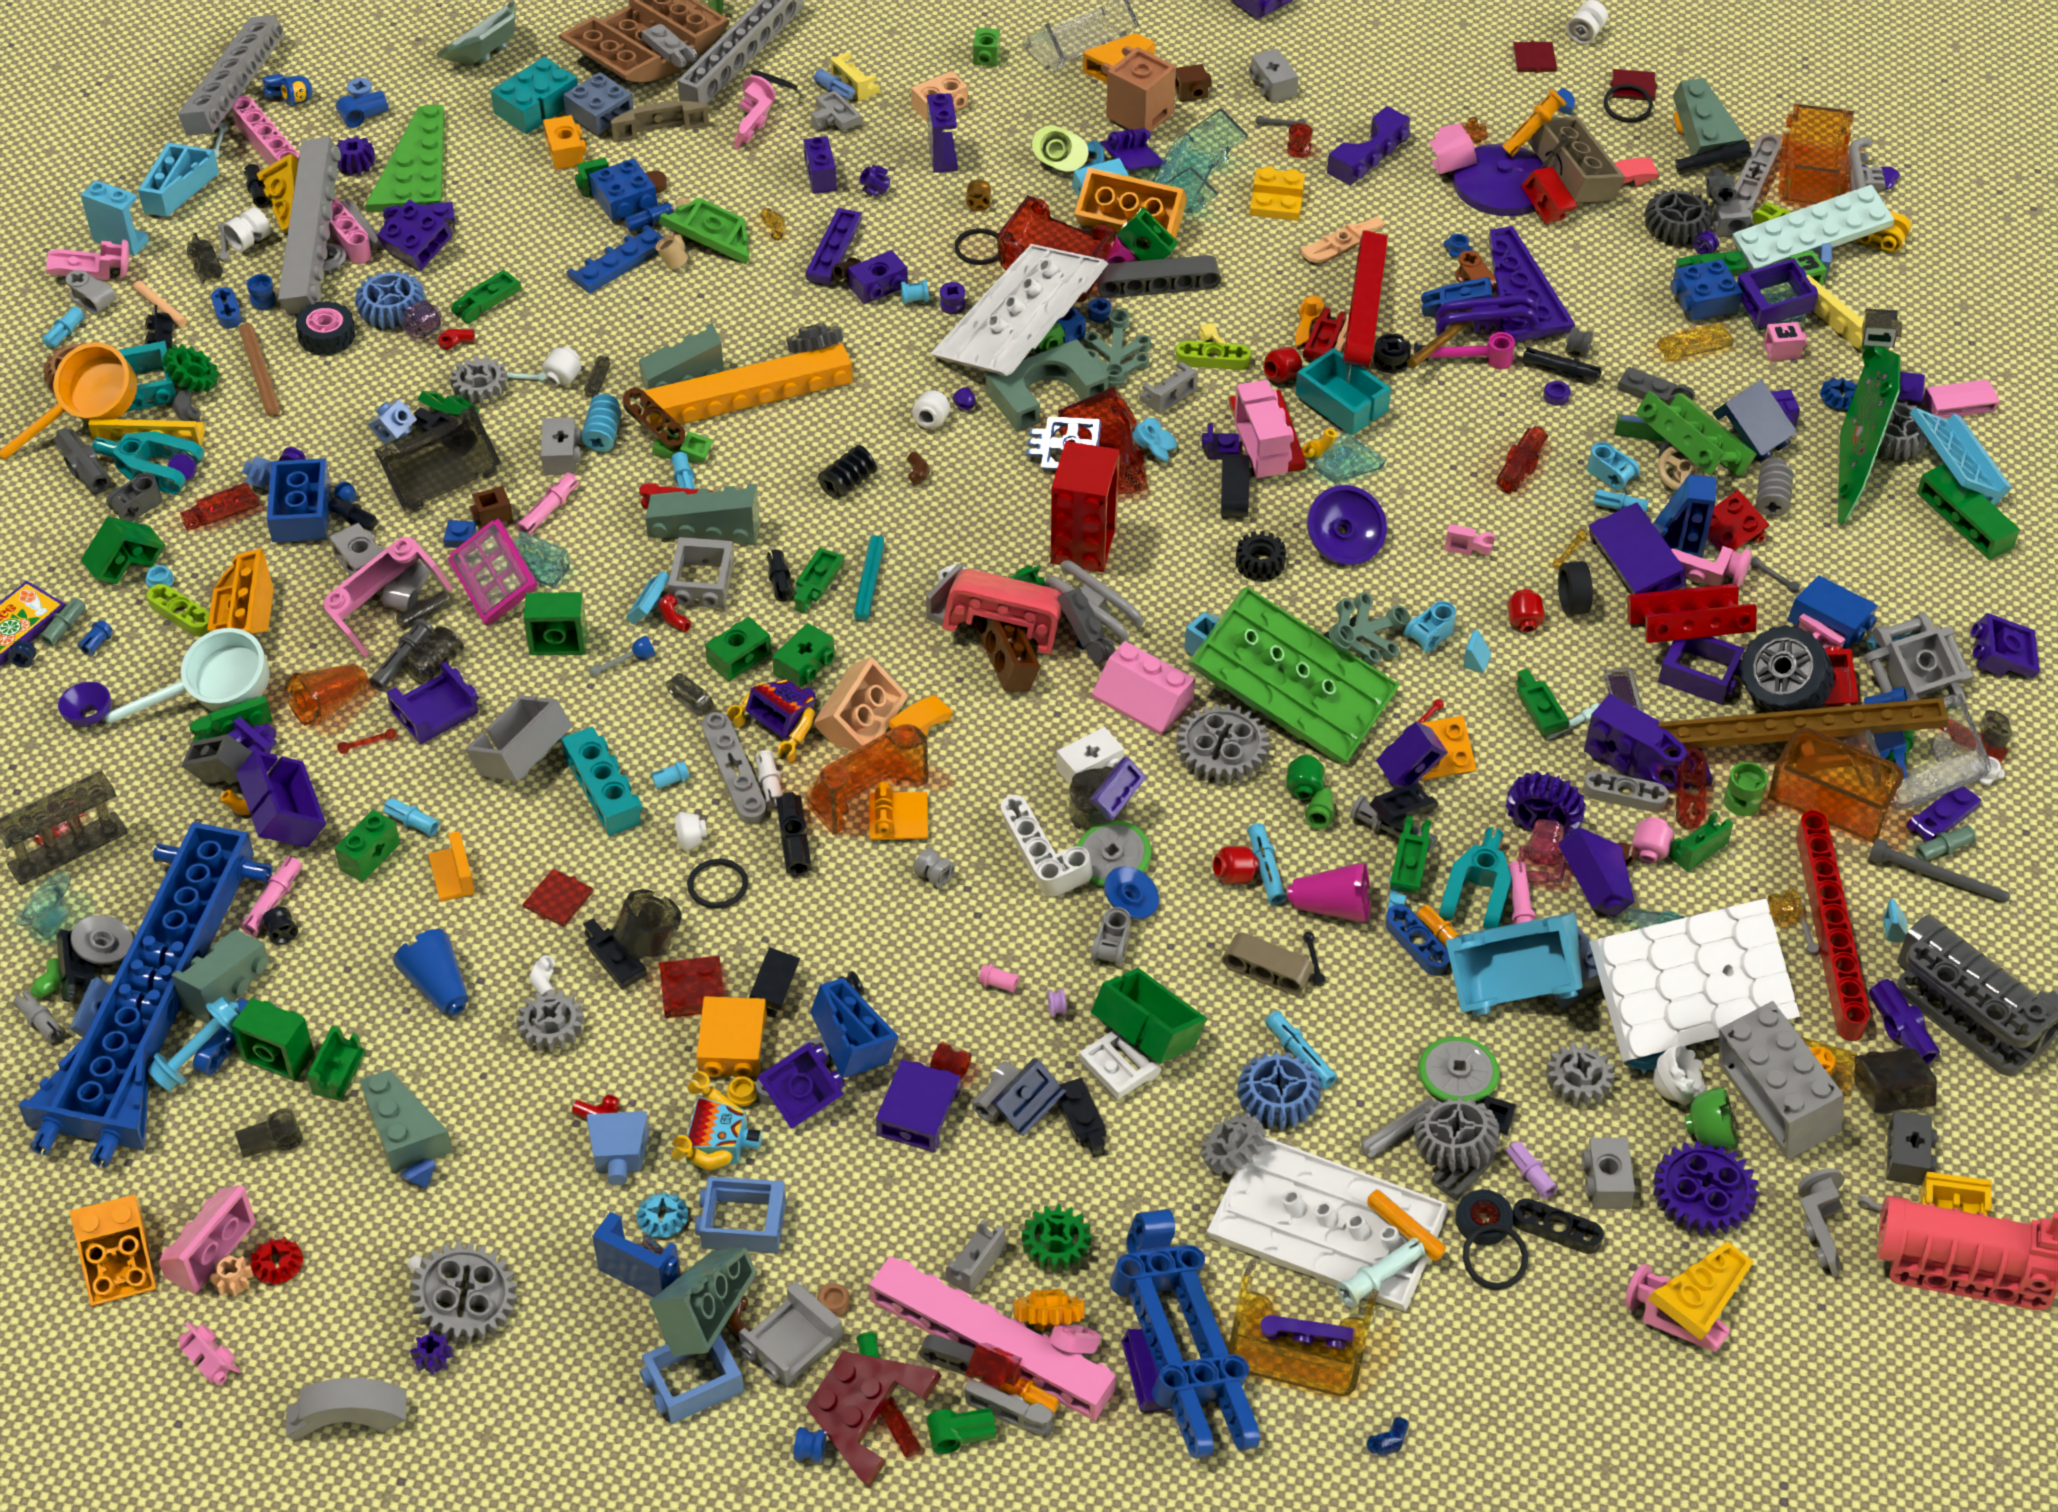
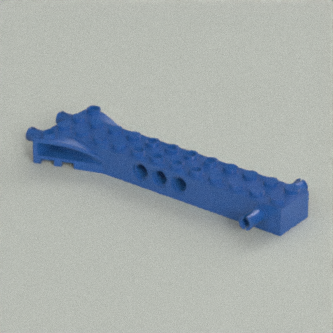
M192 822L180 847L164 845L163 843L156 844L157 848H154L153 860L170 863L171 866L87 1034L58 1063L59 1070L50 1079L45 1077L39 1083L40 1089L30 1100L25 1098L18 1105L26 1126L39 1129L30 1144L32 1151L41 1154L42 1149H44L42 1154L48 1155L59 1133L98 1141L89 1160L98 1167H100L103 1160L102 1168L109 1166L118 1145L144 1150L148 1110L149 1072L147 1068L155 1060L154 1055L159 1053L181 1008L172 974L177 970L183 973L192 966L191 960L195 957L204 958L235 893L244 878L268 883L267 881L272 876L273 868L271 864L251 861L254 852L248 832Z

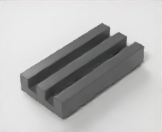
M1496 1155L1490 1156L1488 1163L1480 1162L1479 1168H1474L1455 1189H1452L1451 1186L1465 1173L1463 1169H1456L1445 1182H1442L1451 1172L1450 1167L1446 1166L1441 1172L1438 1170L1432 1176L1431 1183L1457 1201L1495 1162Z

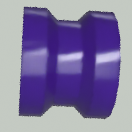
M949 282L942 285L940 288L941 310L947 314L961 313L965 309L964 286L957 282Z

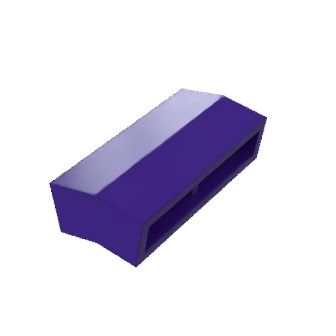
M1128 1329L1121 1342L1140 1412L1171 1409L1159 1406L1152 1396V1389L1158 1377V1371L1142 1329Z

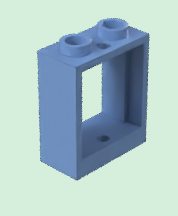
M708 1176L706 1189H701L699 1206L703 1208L702 1216L696 1217L695 1235L700 1236L702 1248L722 1250L746 1247L749 1252L779 1253L786 1204L785 1181ZM717 1201L768 1204L765 1231L713 1228Z
M721 1334L718 1335L708 1351L721 1376L675 1397L671 1396L659 1370L694 1354L673 1356L668 1344L642 1355L644 1368L639 1370L642 1381L646 1388H653L656 1394L653 1396L654 1404L660 1415L666 1414L670 1424L744 1392L742 1374Z

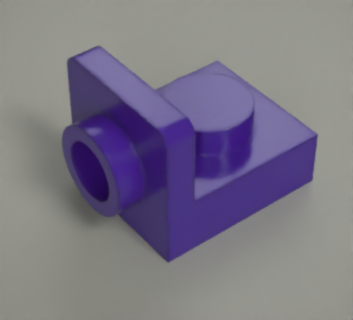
M1207 423V433H1202V449H1207V460H1222L1223 454H1239V434L1213 433V423Z

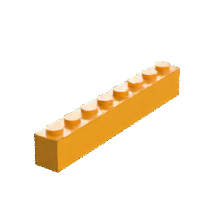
M843 343L830 347H823L822 349H815L644 390V392L676 422L683 424L853 383L852 363ZM652 413L648 415L647 421L651 425H657L662 421L660 415Z

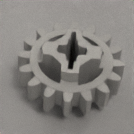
M475 356L474 360L470 361L465 358L464 365L457 363V370H451L452 377H450V383L454 395H459L464 399L469 398L471 404L475 400H479L480 404H483L486 398L494 401L493 395L501 396L502 390L507 389V371H505L504 364H498V359L489 361V357L485 356L483 360H479V357Z
M548 990L547 996H542L537 992L536 1000L533 1001L527 998L525 1000L526 1007H519L518 1009L520 1017H517L516 1021L520 1038H525L526 1044L529 1047L536 1043L537 1051H541L544 1046H548L549 1051L553 1052L557 1045L564 1050L566 1049V1041L575 1043V1034L583 1033L582 1025L585 1024L582 1006L580 1003H575L573 995L565 998L564 991L562 990L558 995H553L552 990Z
M1572 1042L1569 1050L1564 1046H1560L1558 1054H1551V1059L1546 1069L1548 1074L1547 1084H1553V1094L1562 1093V1101L1572 1098L1573 1105L1577 1106L1579 1100H1583L1586 1106H1590L1592 1098L1599 1103L1603 1095H1609L1615 1079L1613 1074L1614 1064H1607L1609 1059L1607 1054L1598 1055V1047L1591 1051L1588 1050L1587 1043H1584L1582 1048H1577V1045Z
M1236 1113L1232 1120L1225 1117L1222 1123L1214 1125L1215 1131L1213 1133L1205 1135L1208 1141L1201 1143L1203 1151L1200 1152V1156L1204 1159L1203 1161L1211 1171L1215 1170L1218 1175L1224 1170L1229 1175L1236 1167L1241 1171L1245 1164L1253 1162L1251 1157L1254 1154L1258 1155L1262 1152L1258 1147L1266 1144V1140L1263 1137L1267 1133L1255 1116L1251 1117L1249 1113H1245L1241 1117L1239 1113Z

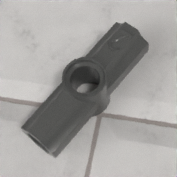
M1711 168V171L1705 174L1707 198H1714L1721 206H1730L1731 202L1736 199L1734 176L1726 175L1720 168Z
M65 427L58 430L53 438V442L64 457L71 474L74 477L78 476L90 492L99 494L106 491L111 480L107 472L100 465L91 445H85L73 429L69 430Z

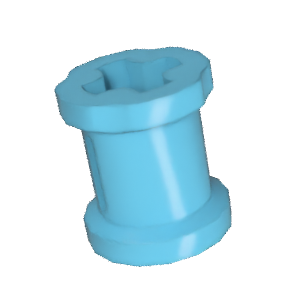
M926 279L922 280L921 283L906 284L901 282L903 305L908 304L910 301L923 300L924 302H929Z

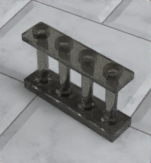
M102 770L0 818V841L6 850L13 847L16 859L8 862L7 866L19 885H24L128 833L126 826L117 813H109L106 801L117 797L114 787ZM95 807L99 819L82 826L79 814ZM68 820L71 832L55 840L51 828ZM40 834L44 845L28 853L24 841Z

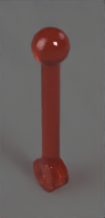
M389 728L385 733L355 742H340L337 745V749L340 754H346L351 748L385 738L394 739L396 731Z

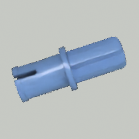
M824 69L816 71L814 82L825 87L828 93L837 91L845 100L853 99L855 89L844 83L841 77L833 76Z

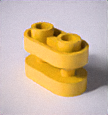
M1889 211L1894 218V226L1856 240L1887 252H1896L1901 249L1912 225L1906 216Z

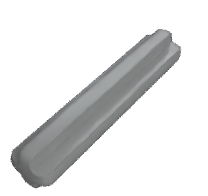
M348 198L345 201H341L343 206L367 232L371 250L380 248L382 244L377 237L376 231L354 202Z
M1432 1098L1426 1099L1364 1139L1360 1147L1362 1152L1367 1157H1373L1413 1131L1419 1114L1424 1113L1426 1106L1434 1107L1435 1101Z

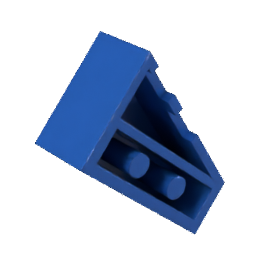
M1688 475L1653 522V525L1670 549H1676L1703 558L1716 502V477Z
M844 978L821 984L810 1013L841 1078L843 1079L888 1064L899 1038L895 1031Z

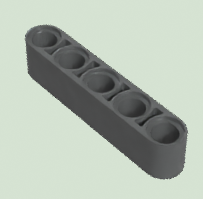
M1211 255L1108 264L1096 279V283L1101 297L1118 298L1213 289L1221 283V275L1216 258Z

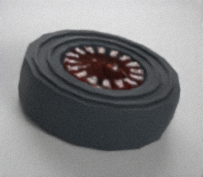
M1479 1189L1471 1191L1462 1197L1456 1208L1455 1222L1459 1232L1467 1239L1471 1232L1482 1225L1494 1223L1505 1225L1511 1229L1513 1225V1210L1510 1203L1501 1194L1492 1190ZM1481 1213L1485 1214L1486 1217L1489 1218L1488 1223L1487 1221L1483 1223L1482 1218H1479V1215ZM1496 1230L1482 1232L1474 1239L1473 1243L1478 1245L1496 1244L1505 1239L1508 1234Z

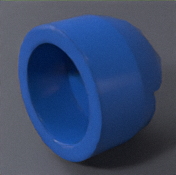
M340 482L335 486L334 496H340L350 503L355 502L357 498L356 490L351 483Z

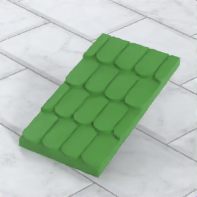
M1249 587L1241 589L1187 662V665L1222 690L1226 689L1255 711H1261L1298 739H1304L1331 760L1338 761L1341 764L1348 762L1400 686L1399 683L1349 651L1339 650L1331 643L1330 639Z

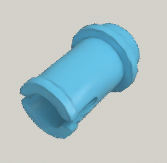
M675 761V765L651 772L657 790L679 781L685 783V779L690 778L684 761L681 763Z

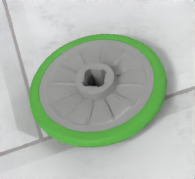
M1124 821L1100 823L1089 829L1077 844L1078 847L1085 848L1090 856L1093 875L1089 882L1104 887L1105 878L1113 869L1128 866L1144 873L1151 859V845L1146 834L1137 826Z
M1446 1037L1433 1042L1422 1053L1418 1065L1419 1077L1424 1087L1433 1096L1446 1102L1447 1097L1455 1101L1460 1096L1464 1101L1474 1098L1475 1102H1479L1485 1099L1486 1095L1489 1096L1494 1091L1499 1081V1066L1495 1056L1483 1044L1466 1037Z

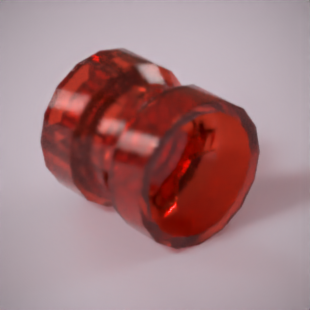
M1297 123L1290 126L1287 152L1292 157L1304 158L1311 153L1312 143L1310 141L1312 140L1313 130L1309 125Z
M942 1041L933 1053L930 1068L948 1070L960 1076L961 1081L969 1069L972 1054L963 1049L956 1051L951 1044Z

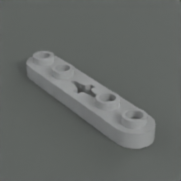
M1767 133L1758 137L1751 151L1752 155L1749 156L1735 185L1736 199L1733 201L1745 200L1746 206L1751 212L1780 153L1782 141L1778 136ZM1757 171L1758 174L1754 179H1751L1752 175Z
M720 712L710 713L702 721L703 735L737 815L746 824H758L767 815L766 802L728 716ZM731 759L735 767L738 768V776L735 774V771H733V769L730 768L729 760Z

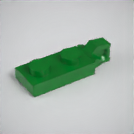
M1741 251L1682 257L1676 259L1675 268L1723 259L1732 276H1738L1748 270Z
M818 548L795 582L794 610L805 613L810 607L811 601L817 602L822 597L844 564V555Z
M1528 668L1518 671L1516 680L1518 697L1542 736L1569 729V719L1546 682L1535 681Z

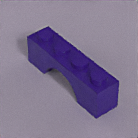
M1388 106L1383 108L1372 118L1370 135L1372 140L1360 144L1345 142L1340 144L1328 156L1327 174L1350 186L1358 179H1362L1366 172L1373 166L1376 167L1386 155L1391 154L1400 143L1408 139L1410 135V117Z

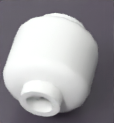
M569 347L552 350L542 365L543 372L546 375L545 379L554 386H568L571 384L581 370L579 355Z
M936 390L926 391L922 393L913 406V418L917 424L925 429L938 428L949 415L950 403L941 392Z

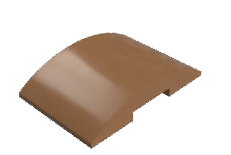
M629 0V6L603 20L593 16L559 34V39L625 80L650 82L672 75L682 68L675 66L672 62H668L642 40L643 30L662 24L686 45L692 46L699 57L723 33L729 24V19L698 0Z

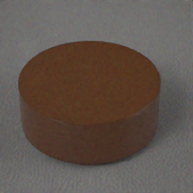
M660 171L646 173L656 187V194L663 192L667 188V178L664 173Z

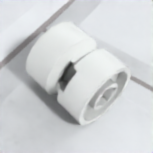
M1595 0L1585 1L1567 23L1566 29L1570 38L1579 44L1591 43L1608 20V11L1605 6Z
M251 207L241 213L240 218L235 217L223 224L222 227L225 238L237 252H243L253 246L254 241L259 242L271 234V226L267 218L256 207Z

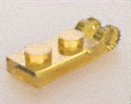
M1720 322L1679 331L1676 334L1662 337L1658 341L1657 347L1660 351H1665L1663 354L1665 360L1672 362L1680 360L1683 356L1687 357L1732 347L1734 339L1725 325Z

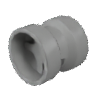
M932 848L925 849L918 856L914 864V872L921 877L929 878V882L937 888L945 886L955 871V864L947 858H940L939 853Z

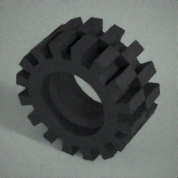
M1260 531V535H1256V532H1251V537L1247 534L1244 535L1243 540L1240 539L1238 541L1236 551V567H1238V572L1240 574L1244 572V577L1247 579L1249 576H1252V581H1257V578H1261V582H1266V577H1269L1270 580L1275 579V575L1279 577L1285 567L1284 542L1281 543V538L1279 537L1274 539L1273 533H1269L1266 536L1265 531ZM1264 554L1269 556V558L1258 559L1252 555Z

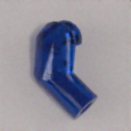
M1395 1417L1389 1432L1371 1435L1367 1439L1366 1446L1368 1451L1378 1455L1399 1452L1403 1446L1409 1422L1404 1418Z

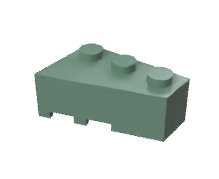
M1704 78L1686 80L1679 83L1672 96L1691 156L1718 149L1724 144L1730 146L1747 140Z
M713 323L705 326L707 330L693 337L691 334L683 337V342L671 348L667 345L639 359L640 375L645 390L723 372L722 343Z
M390 1069L360 1079L365 1103L392 1173L409 1168L424 1159H434L453 1152L448 1130Z

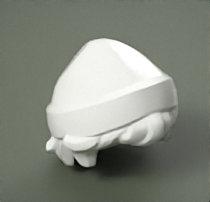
M1679 1044L1670 1047L1659 1056L1654 1070L1653 1084L1657 1092L1661 1096L1682 1105L1691 1104L1695 1097L1707 1091L1700 1070L1702 1061L1694 1059L1696 1054L1693 1050H1688L1684 1045Z

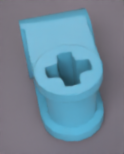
M1597 442L1592 446L1587 470L1591 475L1602 480L1612 489L1621 491L1626 487L1630 479L1639 476L1640 467L1633 458L1626 456L1607 442Z
M1447 601L1434 603L1433 606L1408 623L1404 635L1409 639L1413 638L1421 644V649L1425 652L1433 650L1437 644L1451 636L1454 632L1456 616L1454 605Z

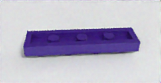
M837 208L805 272L806 280L831 284L834 278L832 267L842 262L862 221V212Z

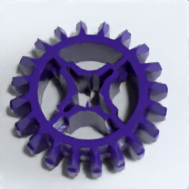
M1538 771L1533 775L1526 772L1523 777H1518L1509 788L1506 800V808L1509 810L1508 816L1514 818V824H1521L1523 831L1529 830L1534 834L1550 836L1552 839L1557 835L1565 838L1583 822L1586 811V803L1583 801L1584 795L1578 793V787L1570 786V780H1561L1560 775L1554 777L1549 772L1545 775Z

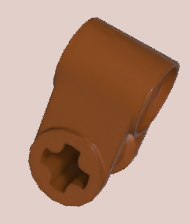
M1470 250L1461 252L1458 258L1460 266L1455 273L1456 280L1461 283L1489 277L1492 283V293L1496 291L1495 276L1487 268L1480 255Z

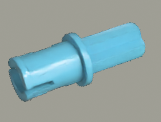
M72 306L61 319H57L54 322V327L42 339L46 347L54 348L66 336H71L73 329L85 319L83 311L76 306Z
M684 452L673 454L671 463L674 468V481L678 483L679 488L695 489L693 481L694 471L689 466L688 455Z
M1599 489L1595 492L1593 502L1595 505L1618 511L1623 507L1638 502L1646 514L1649 500L1627 496L1625 492L1621 495Z
M394 798L385 802L383 812L403 822V826L406 828L413 827L429 837L437 832L440 823L438 819L420 812L417 806L410 807Z

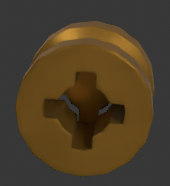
M978 179L968 184L966 204L971 210L984 211L989 208L991 204L990 184Z

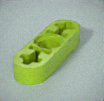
M1182 341L1176 346L1175 359L1177 363L1183 362L1190 367L1243 370L1250 365L1251 350L1241 344ZM1217 353L1220 356L1217 358L1208 357L1207 354Z
M157 584L149 588L147 599L152 610L193 636L201 637L209 633L207 630L209 611L168 585ZM178 607L187 608L183 613L177 614L173 612Z

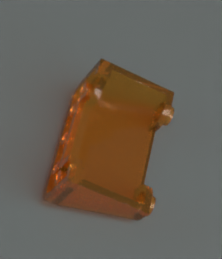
M903 724L830 763L820 771L806 791V804L830 833L835 835L845 829L843 815L849 813V806L845 802L848 799L888 777L896 786L900 785L901 781L913 782L916 788L923 786L929 782L927 737L916 726Z

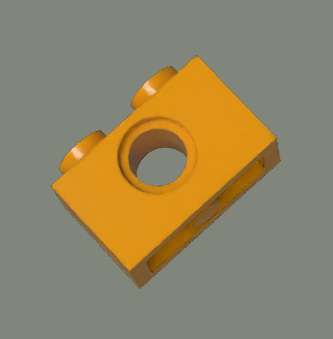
M572 115L543 120L545 139L554 169L574 167L578 163H583V154H587L584 139H582L580 125L574 123Z

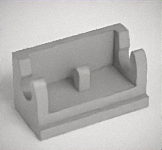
M1183 362L1177 363L1176 367L1181 369L1183 373L1176 370L1171 377L1155 387L1145 384L1142 386V389L1147 392L1141 393L1139 400L1160 415L1197 390L1198 371L1195 368L1192 369Z
M985 1219L981 1220L978 1224L977 1232L954 1262H950L946 1267V1273L943 1276L944 1281L970 1295L1005 1249V1228L997 1225L994 1231L991 1232L986 1226L987 1221Z

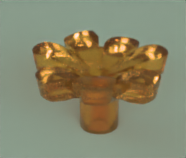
M1470 117L1468 123H1461L1474 143H1481V139L1486 140L1488 138L1486 125L1478 124L1476 117Z

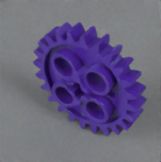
M1696 1140L1694 1148H1691L1684 1142L1681 1151L1673 1147L1670 1156L1664 1154L1662 1162L1657 1164L1653 1179V1185H1655L1653 1195L1659 1197L1658 1207L1666 1206L1664 1216L1675 1215L1674 1225H1678L1682 1221L1685 1222L1687 1232L1694 1226L1697 1227L1699 1235L1703 1234L1704 1229H1709L1711 1235L1715 1236L1717 1228L1728 1234L1730 1225L1735 1229H1739L1741 1221L1747 1222L1750 1213L1754 1211L1759 1194L1756 1191L1758 1181L1752 1179L1754 1170L1744 1169L1746 1165L1745 1159L1735 1160L1736 1151L1727 1155L1724 1153L1725 1147H1719L1716 1150L1713 1149V1146L1707 1144L1706 1148H1702L1700 1142Z

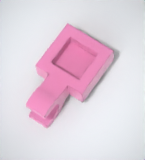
M1449 524L1444 550L1471 556L1472 551L1491 555L1495 534L1484 532L1480 535H1475L1476 529Z

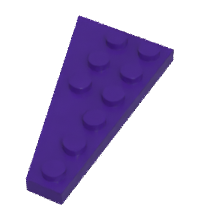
M1509 226L1491 229L1488 239L1493 274L1496 280L1497 297L1517 294L1532 297L1538 306L1537 316L1539 325L1536 328L1530 327L1529 321L1525 317L1500 319L1502 332L1510 334L1515 342L1571 332L1572 327H1575V322L1515 228ZM1510 305V306H1500L1499 308H1509V307H1519V306H1520V307H1526V306H1525V305Z

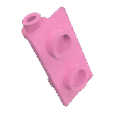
M190 1322L185 1323L191 1331L183 1333L179 1337V1348L195 1364L203 1356L205 1357L197 1368L210 1383L221 1385L226 1381V1374L230 1370L237 1373L241 1372L233 1362L236 1359L234 1354L225 1346L220 1345L219 1347L214 1341L217 1336L210 1328L204 1324L198 1327Z

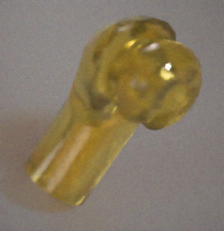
M764 208L760 212V218L766 226L771 228V238L779 241L783 238L785 220L779 213L772 211L770 208Z

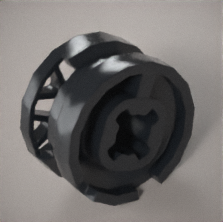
M1391 333L1379 337L1375 342L1373 361L1375 366L1380 371L1392 374L1406 370L1408 367L1407 360L1410 358L1411 353L1409 340L1405 341L1404 336Z

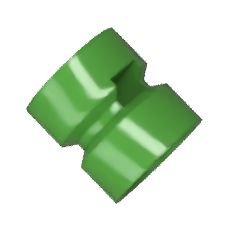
M1740 762L1731 769L1724 795V804L1733 814L1743 817L1752 816L1760 810L1768 783L1767 772L1762 766L1752 762Z

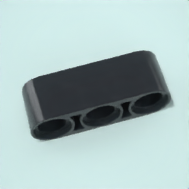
M1223 454L1221 516L1248 518L1250 455Z

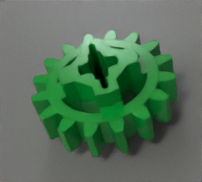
M180 344L179 348L173 345L163 357L164 360L161 365L166 367L164 369L165 373L171 374L170 380L178 383L179 387L187 386L190 392L192 389H195L199 394L203 390L208 393L219 380L220 372L216 371L217 365L211 364V358L204 355L203 351H194L193 346L186 349L183 344Z
M1057 1204L1055 1211H1051L1046 1205L1044 1206L1043 1214L1034 1211L1032 1213V1220H1025V1230H1022L1023 1252L1029 1253V1261L1031 1263L1039 1260V1268L1042 1270L1046 1265H1051L1052 1272H1056L1058 1266L1062 1265L1065 1271H1069V1263L1073 1262L1079 1266L1081 1264V1256H1088L1092 1237L1090 1235V1224L1084 1223L1083 1214L1073 1216L1072 1207L1064 1212L1062 1211L1061 1204ZM1039 1232V1233H1040L1039 1241L1036 1242L1035 1237H1036V1234ZM1075 1234L1078 1237L1076 1244L1073 1243Z

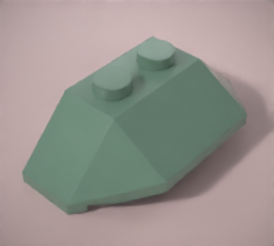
M513 0L437 52V56L468 66L477 61L481 65L492 57L490 55L491 51L495 49L498 53L508 46L506 41L514 36L515 1Z

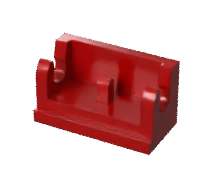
M1553 166L1533 170L1520 185L1546 225L1565 219L1566 215L1564 213L1573 211L1578 206Z

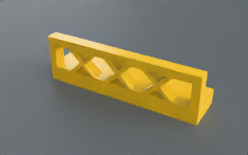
M90 419L88 423L93 441L99 436L118 442L124 434L156 431L190 440L202 446L205 434L204 422Z

